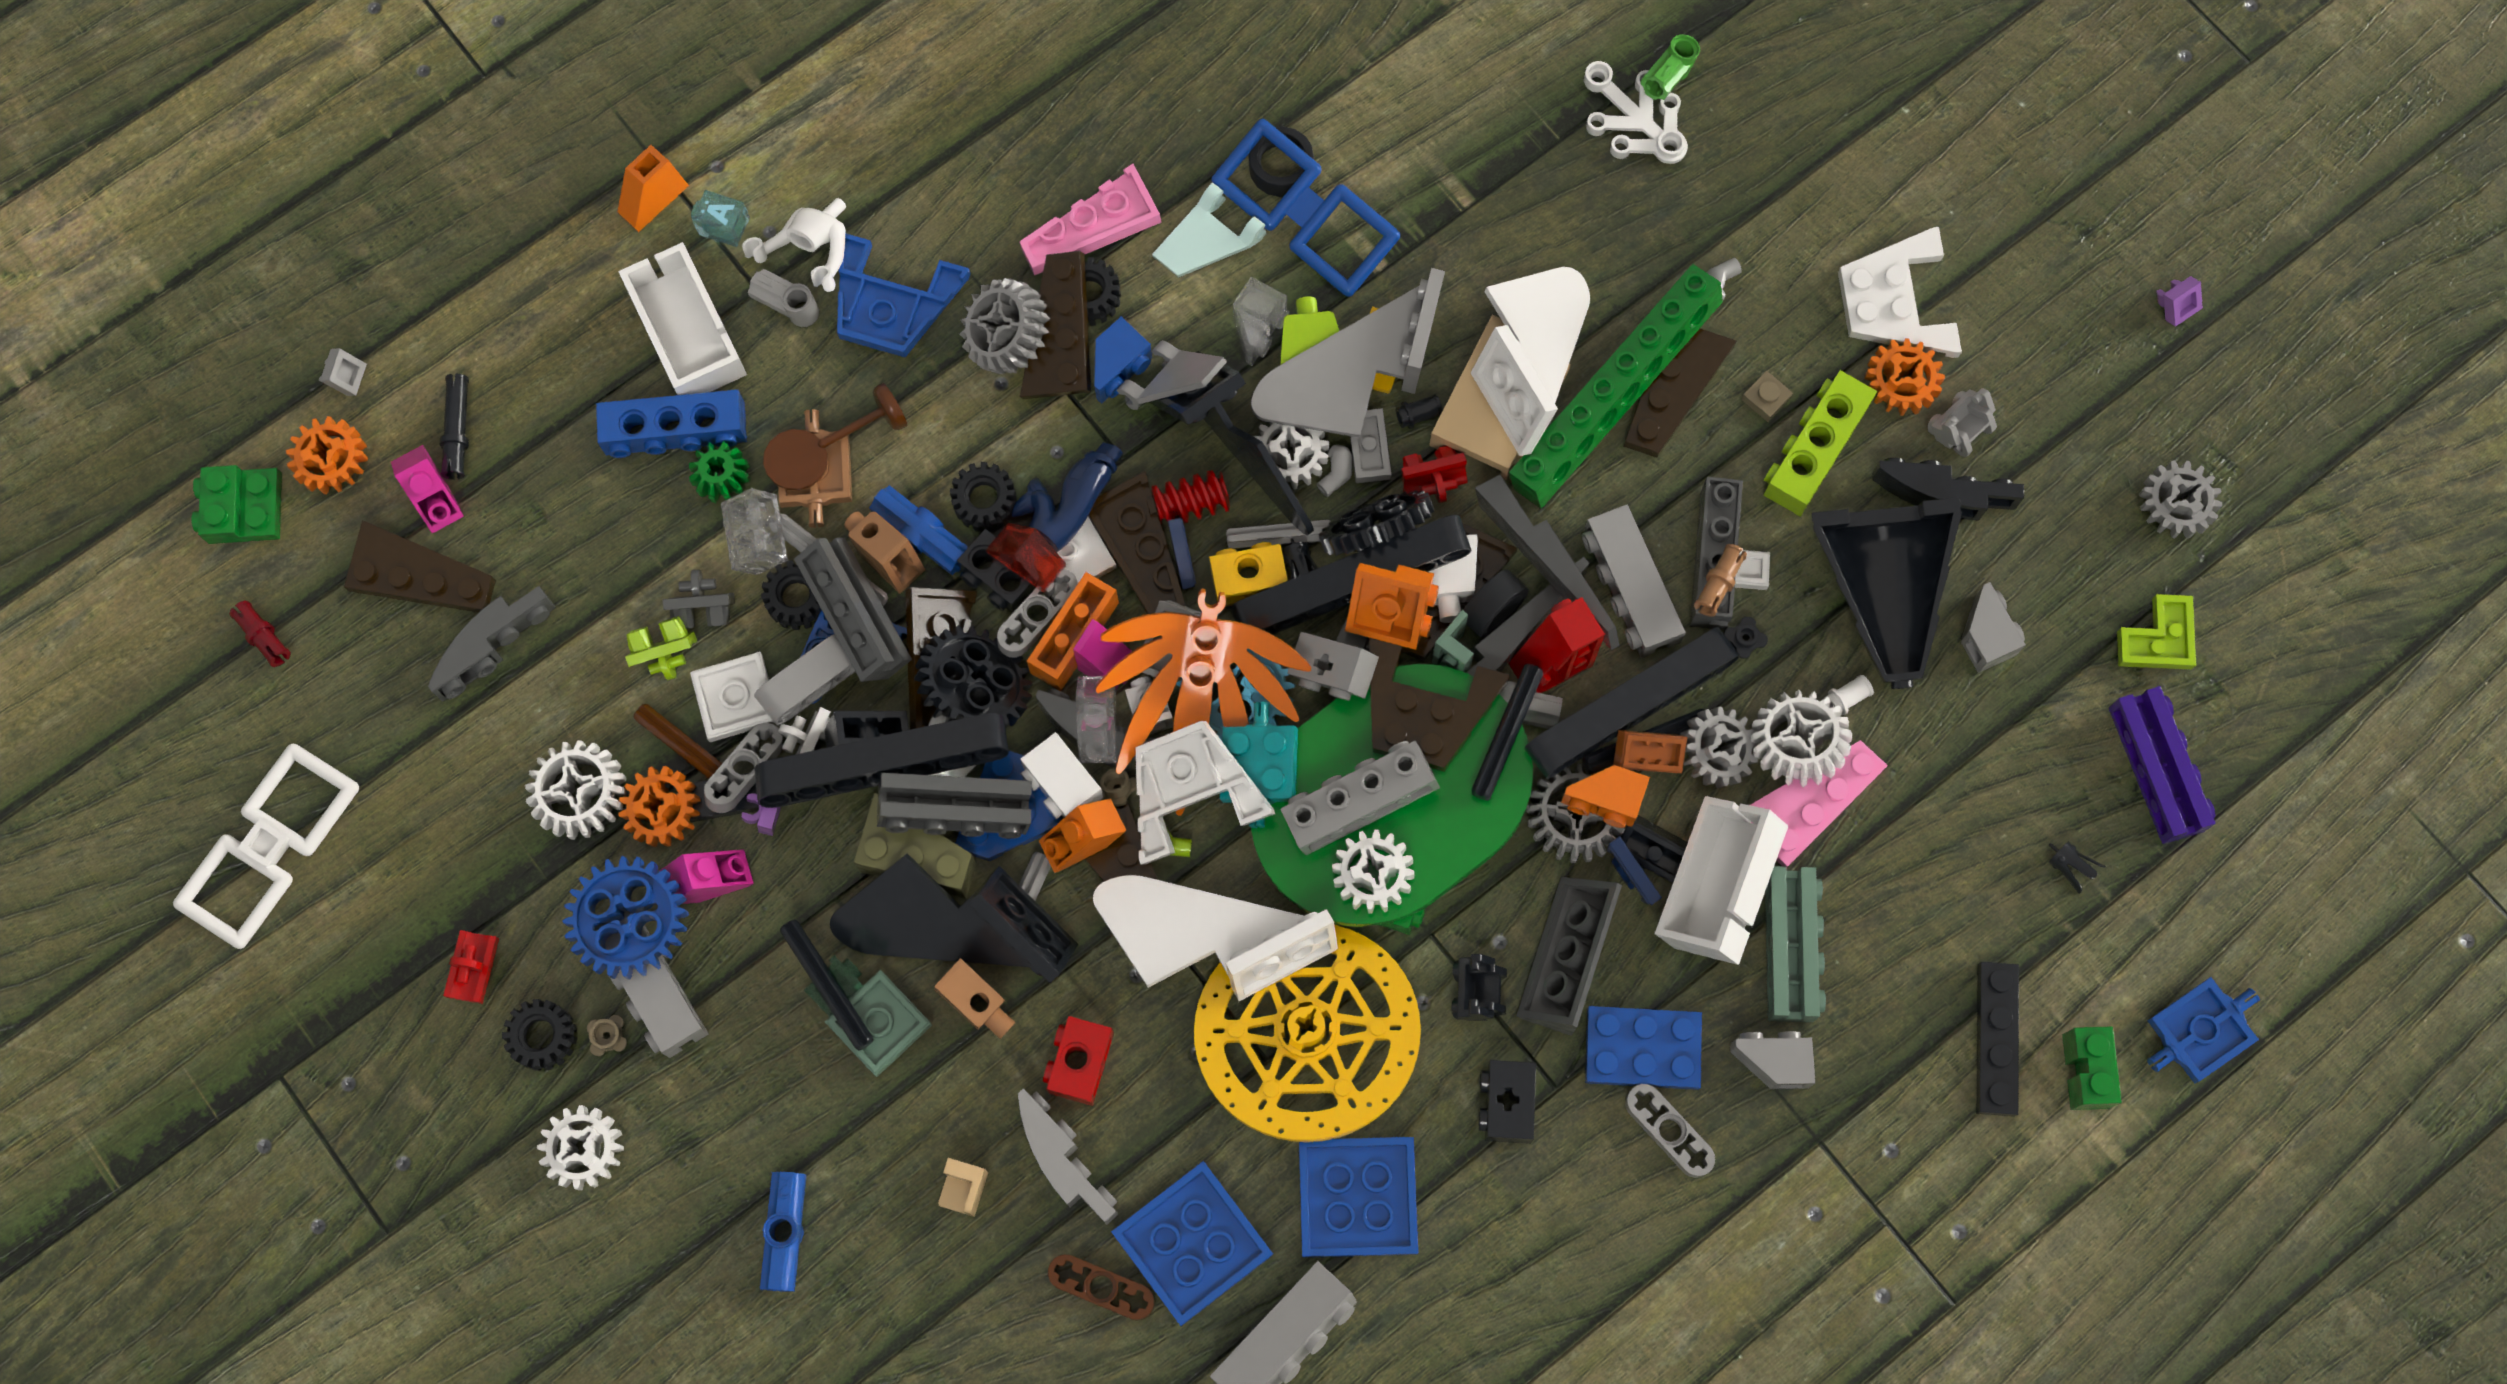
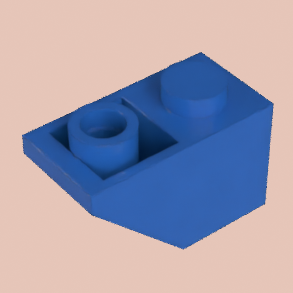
M1122 316L1096 338L1094 386L1096 398L1101 404L1109 397L1114 398L1119 395L1117 389L1125 380L1130 379L1134 374L1140 375L1150 365L1152 359L1151 344Z

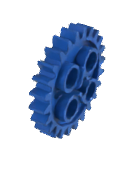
M621 856L618 867H615L607 859L605 860L606 871L601 872L596 867H591L594 878L588 880L581 876L579 880L584 886L582 891L570 890V893L577 900L576 903L564 905L568 911L573 913V916L563 919L562 922L574 929L564 936L570 942L578 941L570 950L575 955L583 954L580 962L585 966H589L594 962L593 971L600 975L607 968V975L615 979L621 970L623 976L630 980L633 969H636L644 977L647 976V964L650 963L659 970L661 965L658 958L661 955L669 959L673 958L668 949L670 944L675 946L682 945L680 940L675 937L676 932L687 931L688 928L680 923L679 919L689 916V912L678 906L687 901L683 894H674L681 886L676 880L668 882L671 874L666 869L657 873L658 865L655 862L651 861L644 869V861L640 857H636L632 866H630L628 859ZM640 886H645L646 894L644 898L640 901L632 902V892ZM603 899H610L609 909L603 914H595L598 902ZM653 905H658V908L652 912L647 911L650 908H652ZM629 911L631 915L627 917L628 923H621L620 921L624 919V912ZM649 921H657L656 931L650 936L643 937L641 932L643 926ZM605 924L604 926L600 927L598 931H594V927L596 925ZM619 933L621 940L618 946L607 950L605 943L608 937Z

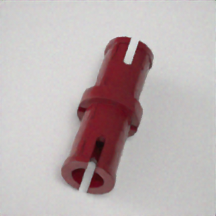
M241 601L235 605L241 613L231 608L229 615L245 632L246 641L258 648L270 666L277 667L285 663L279 656L281 654L287 660L290 658L291 652L274 634L275 628L270 622L264 621L249 601Z

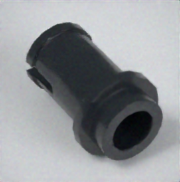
M1434 394L1431 397L1409 404L1404 401L1395 411L1401 428L1408 427L1413 429L1414 424L1440 417L1443 408L1439 397Z

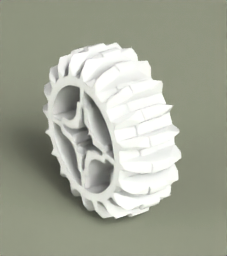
M1798 689L1795 692V698H1790L1783 692L1780 702L1771 698L1768 701V709L1760 708L1758 720H1754L1752 723V729H1755L1756 732L1751 735V742L1758 743L1753 749V755L1755 758L1762 759L1760 767L1763 771L1772 769L1771 776L1774 780L1781 775L1786 776L1785 783L1788 786L1793 782V779H1800V784L1804 788L1809 778H1812L1819 785L1822 782V774L1832 779L1835 775V768L1842 769L1845 765L1844 757L1850 755L1851 746L1849 743L1852 741V732L1848 730V717H1840L1842 713L1840 705L1829 708L1831 702L1829 697L1818 701L1816 700L1817 694L1815 691L1809 695V698L1802 697L1803 694ZM1787 721V729L1779 732V736L1771 738L1774 729ZM1831 739L1830 746L1823 753L1815 756V747L1822 745L1823 740Z
M577 740L574 749H572L568 742H562V752L558 753L554 748H549L548 753L551 758L547 761L541 757L537 758V763L541 766V769L539 771L529 770V775L536 781L525 784V789L533 794L526 799V803L530 807H535L531 812L532 817L536 820L541 819L540 826L543 829L549 830L552 828V833L555 836L561 837L566 832L569 839L575 840L580 830L585 838H590L591 827L594 826L599 832H604V825L601 822L604 819L612 823L615 822L616 818L611 813L612 809H623L624 805L617 798L627 795V790L619 786L626 781V776L618 772L621 764L617 760H611L612 754L608 750L600 752V747L596 743H591L586 748V744L583 741ZM587 764L600 769L602 775L594 777L592 774L582 776L577 765ZM563 771L561 780L552 785L556 777ZM577 781L581 785V787L577 788V795L575 798L571 793L575 792V785H577ZM601 794L596 804L590 809L591 800ZM557 802L561 805L570 804L576 815L564 816L554 812L551 804Z

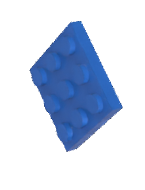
M1414 1137L1348 1138L1299 1142L1302 1258L1418 1255Z
M1204 1161L1111 1231L1181 1327L1273 1256L1272 1251Z

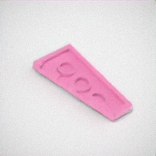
M1134 164L1123 170L1124 174L1112 182L1109 179L1099 186V192L1086 201L1080 199L1073 204L1071 211L1060 219L1054 217L1020 241L1021 250L1034 276L1043 272L1047 254L1081 251L1085 255L1161 223L1160 213Z
M1861 740L1851 745L1850 755L1844 757L1845 765L1842 769L1835 768V775L1832 779L1822 774V782L1817 785L1812 778H1809L1804 788L1800 784V779H1793L1789 786L1785 784L1751 804V806L1771 810L1788 825L1776 860L1782 867L1787 868L1888 766Z

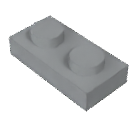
M1383 408L1367 410L1360 438L1350 436L1355 482L1391 480L1392 474Z

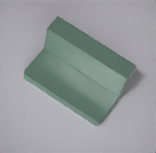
M1463 610L1435 642L1432 664L1450 667L1466 673L1471 668L1474 653L1459 642L1464 635L1468 614Z

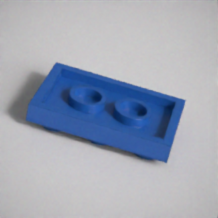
M1588 1006L1585 1083L1623 1086L1648 1084L1658 1088L1699 1090L1701 1088L1702 1012Z

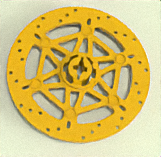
M1335 925L1338 949L1331 953L1337 956L1331 967L1302 968L1256 992L1239 1020L1225 1019L1226 1009L1234 992L1221 962L1212 972L1202 990L1194 1022V1044L1202 1075L1213 1095L1231 1115L1246 1126L1262 1134L1287 1141L1317 1142L1353 1133L1382 1115L1400 1096L1413 1073L1420 1047L1421 1024L1418 1004L1412 986L1397 962L1382 947L1366 936L1342 926ZM1350 953H1354L1352 959L1348 961L1347 958ZM1357 969L1364 970L1382 991L1390 1010L1388 1017H1374L1351 980ZM1293 977H1323L1322 981L1308 996L1304 995L1291 980ZM1336 981L1338 985L1332 1002L1327 1004L1319 1000L1318 998L1329 985ZM1282 982L1296 999L1284 1005L1276 984ZM1345 991H1349L1363 1016L1337 1013ZM1270 992L1277 1013L1251 1018L1265 993ZM1328 1016L1331 1020L1329 1023L1330 1040L1325 1044L1327 1039L1325 1017ZM1289 1017L1287 1026L1290 1040L1287 1045L1283 1038H1286L1284 1022ZM1341 1024L1367 1028L1364 1032L1340 1035ZM1274 1025L1273 1037L1248 1033V1030L1252 1028ZM1310 1025H1313L1314 1033L1307 1031L1305 1035L1301 1036L1300 1028L1307 1030ZM1400 1027L1401 1030H1390V1028ZM1215 1030H1224L1223 1033H1213ZM1389 1041L1391 1043L1382 1069L1365 1090L1358 1091L1353 1085L1352 1080L1374 1042ZM1363 1042L1350 1068L1345 1069L1337 1047ZM1227 1043L1241 1044L1263 1081L1256 1093L1250 1092L1234 1074L1225 1054L1224 1046ZM1252 1044L1277 1048L1269 1070L1264 1069L1251 1047ZM1286 1056L1294 1060L1296 1063L1281 1080H1277L1276 1076L1283 1057ZM1331 1056L1339 1078L1333 1079L1319 1064L1320 1060ZM1306 1065H1309L1324 1081L1323 1084H1291V1082ZM1332 1093L1338 1102L1336 1107L1314 1112H1296L1277 1106L1283 1094ZM1353 1100L1356 1108H1352L1348 1101ZM1266 1101L1267 1103L1264 1108L1259 1110L1261 1103Z

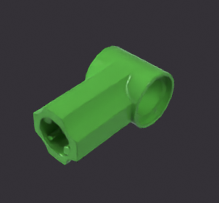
M1681 34L1676 35L1672 39L1668 49L1641 80L1640 84L1643 86L1647 96L1653 100H1665L1676 85L1688 76L1700 53V45L1693 37Z

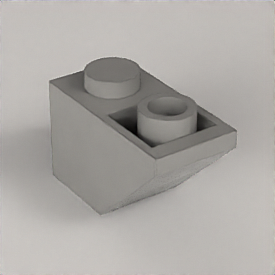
M1991 582L1984 584L1975 595L1961 639V643L1978 673L2017 656L2026 645L2024 643V633L2020 625L2011 620L2006 611L2007 604L2003 595L1998 590L1995 591Z
M1796 1031L1778 1033V1038H1763V1033L1747 1032L1741 1033L1740 1039H1735L1730 1044V1052L1770 1089H1807L1815 1084L1812 1037L1801 1038V1032Z

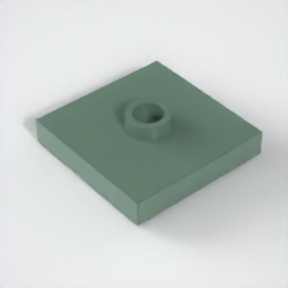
M881 970L849 998L854 1009L873 1036L874 1041L869 1046L859 1051L856 1050L833 1014L825 1021L876 1077L932 1026L928 1019Z

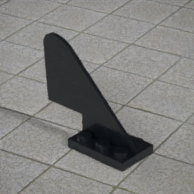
M1224 365L1204 388L1149 402L1187 425L1204 419L1286 518L1307 536L1314 531L1311 521L1264 443L1235 427L1221 403L1232 399L1237 394V390L1246 384L1240 372Z
M907 853L837 909L830 919V929L833 935L846 946L861 953L944 961H958L961 958L964 962L1030 967L1033 972L1043 976L1049 983L1060 975L1079 945L1000 866L960 906Z

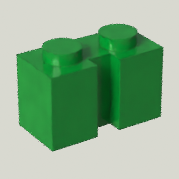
M2113 1026L2077 1027L2062 1034L2065 1065L2075 1064L2076 1076L2067 1080L2070 1110L2110 1109L2121 1104Z

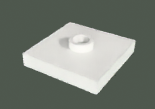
M1087 517L1074 538L1057 553L1048 552L1031 539L1029 534L1019 539L1032 565L1040 572L1042 581L1049 573L1056 569H1066L1072 572L1077 579V583H1079L1085 572L1100 578L1117 568L1115 561L1089 517ZM1066 581L1062 584L1054 582L1055 591L1051 595L1053 601L1059 591L1068 592V583Z
M761 652L690 672L709 742L751 731L753 727L761 723L774 724L773 720L754 697L755 692L769 680Z

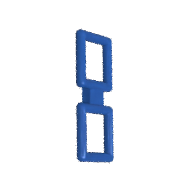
M1259 119L1215 172L1211 182L1223 190V194L1252 218L1255 216L1264 223V228L1268 231L1274 230L1286 215L1302 227L1289 244L1290 250L1344 296H1353L1400 239L1399 230L1343 184L1337 185L1327 198L1323 200L1309 188L1321 173L1320 164L1266 119ZM1263 136L1305 170L1270 214L1228 180ZM1341 201L1383 235V238L1348 280L1306 245Z

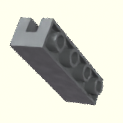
M1706 477L1701 489L1690 614L1691 627L1709 629L1719 627L1720 630H1726L1728 622L1732 619L1735 585L1732 591L1726 592L1716 615L1713 617L1698 612L1699 609H1695L1694 604L1707 583L1706 576L1709 570L1716 567L1727 544L1738 546L1743 480Z
M817 538L794 558L861 682L889 679L912 660L845 538H835L830 543L827 538Z
M881 773L878 783L877 827H885L886 831L891 833H904L908 829H924L923 832L930 835L945 834L946 831H961L962 835L968 837H978L984 833H998V836L1001 838H1019L1021 834L1026 835L1031 825L1029 799L1032 793V781Z

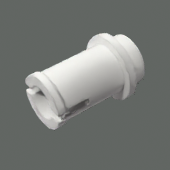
M1859 675L1856 679L1837 690L1834 688L1830 689L1826 697H1829L1831 700L1829 708L1840 705L1842 709L1841 715H1845L1849 711L1848 708L1868 696H1872L1874 691L1869 680L1864 675Z

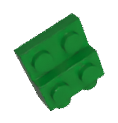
M237 465L201 467L200 477L195 478L193 481V492L195 497L199 499V511H194L191 518L193 530L208 544L280 539L282 472L278 468L241 470Z

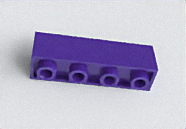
M2161 686L2148 689L2142 695L2136 697L2131 694L2118 698L2108 709L2162 844L2203 833L2216 824L2214 820L2215 809L2210 799L2205 798L2200 785V771L2190 761L2186 751L2187 740L2182 730L2178 729L2173 719L2174 709L2169 697L2164 696Z

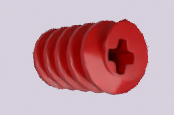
M1212 470L1207 471L1206 482L1198 474H1194L1192 486L1189 485L1184 477L1180 478L1178 490L1170 481L1165 483L1164 493L1160 491L1157 485L1151 486L1160 523L1162 519H1165L1168 523L1167 520L1175 519L1177 515L1183 519L1184 524L1188 523L1189 512L1191 511L1200 520L1202 519L1203 508H1207L1210 514L1215 516L1217 504H1220L1225 512L1230 511L1228 492L1221 471L1219 478H1217Z

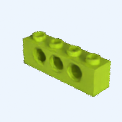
M1841 370L1834 381L1827 378L1816 396L1821 399L1816 409L1809 406L1799 425L1804 427L1799 437L1792 434L1781 452L1786 455L1781 465L1774 462L1763 481L1769 485L1763 496L1801 517L1878 391ZM1835 409L1839 411L1842 418L1832 417L1827 410ZM1810 437L1820 438L1825 446L1814 445L1810 441ZM1800 465L1806 469L1808 474L1799 475L1794 472L1792 466Z

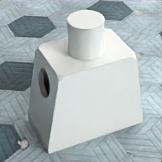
M1477 534L1467 535L1472 550L1469 555L1429 571L1434 573L1432 584L1439 586L1435 605H1438L1440 622L1451 623L1461 612L1460 603L1469 602L1474 596Z

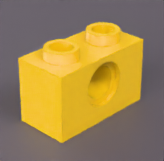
M1261 542L1253 545L1248 550L1237 551L1236 549L1229 548L1218 551L1215 556H1209L1216 601L1219 599V593L1224 592L1226 597L1225 607L1232 606L1242 599L1288 581L1281 544L1272 545L1270 542ZM1245 567H1252L1258 571L1257 575L1253 578H1244L1239 572Z

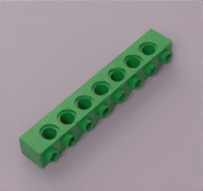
M1694 264L1687 269L1546 429L1532 454L1524 455L1509 471L1515 491L1540 509L1544 507L1723 303L1721 282Z

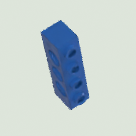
M738 389L596 403L598 444L605 455H610L614 458H625L630 456L631 453L637 452L657 455L663 454L669 449L679 448L684 451H696L701 449L702 446H708V443L720 447L723 441L728 443L729 447H734L737 443L747 442L745 402ZM715 418L710 426L700 427L703 420ZM670 422H679V425L675 429L670 431L665 430L666 426ZM644 425L640 432L629 434L634 426Z

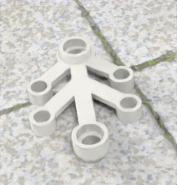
M1595 61L1589 64L1584 76L1586 87L1592 92L1604 94L1626 116L1604 115L1601 112H1594L1587 119L1586 129L1588 133L1593 136H1600L1606 130L1643 131L1650 139H1630L1625 135L1615 136L1610 146L1612 156L1617 159H1624L1630 153L1654 154L1658 160L1667 164L1681 161L1686 155L1688 144L1682 133L1677 131V113L1681 105L1679 96L1670 93L1665 100H1660L1659 111L1664 115L1662 130L1653 121V99L1645 94V90L1640 84V80L1649 70L1639 72L1636 77L1635 88L1639 92L1638 107L1611 81L1613 71L1607 63ZM1595 77H1599L1603 80V82L1598 83L1593 81L1592 79ZM1672 102L1675 104V107L1668 108L1664 103ZM1599 121L1603 126L1594 127L1591 122ZM1621 143L1624 144L1627 147V149L1619 150L1615 147V145ZM1671 145L1675 148V151H1668L1664 146Z

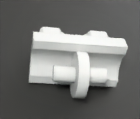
M822 707L815 711L806 732L802 730L807 720L801 716H796L792 726L781 724L778 732L786 737L782 749L792 753L798 742L800 746L796 754L814 751L818 739L826 742L824 730L830 720V717H828L830 711Z

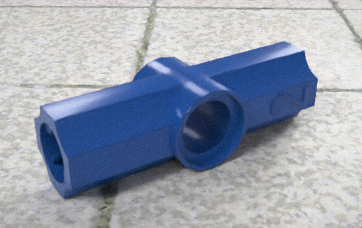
M890 485L881 489L869 507L871 512H877L910 541L915 552L918 554L923 552L951 575L959 572L960 568L957 560L969 547L944 528L943 523L922 506L918 508Z
M772 1172L768 1215L763 1227L765 1244L760 1290L795 1292L799 1246L804 1235L802 1216L806 1174ZM788 1221L792 1226V1234L788 1240L778 1242L775 1237L776 1227L780 1223Z

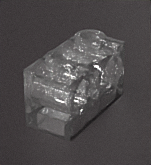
M750 488L721 503L731 570L759 575L778 564L788 561L777 494Z

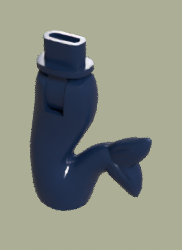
M1103 442L1096 451L1086 453L1084 455L1085 458L1076 462L1067 473L1063 482L1060 505L1057 511L1055 503L1039 478L1032 479L1028 483L1027 493L1017 500L1011 515L1019 517L1034 513L1027 528L1029 536L1046 551L1051 553L1059 552L1074 538L1085 523L1098 496L1111 480L1112 473H1115L1117 470L1115 463L1123 455V452L1117 446Z

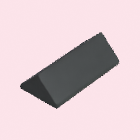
M1561 877L1516 1015L1517 1017L1570 1036L1573 1035L1581 1017L1622 885L1616 882Z

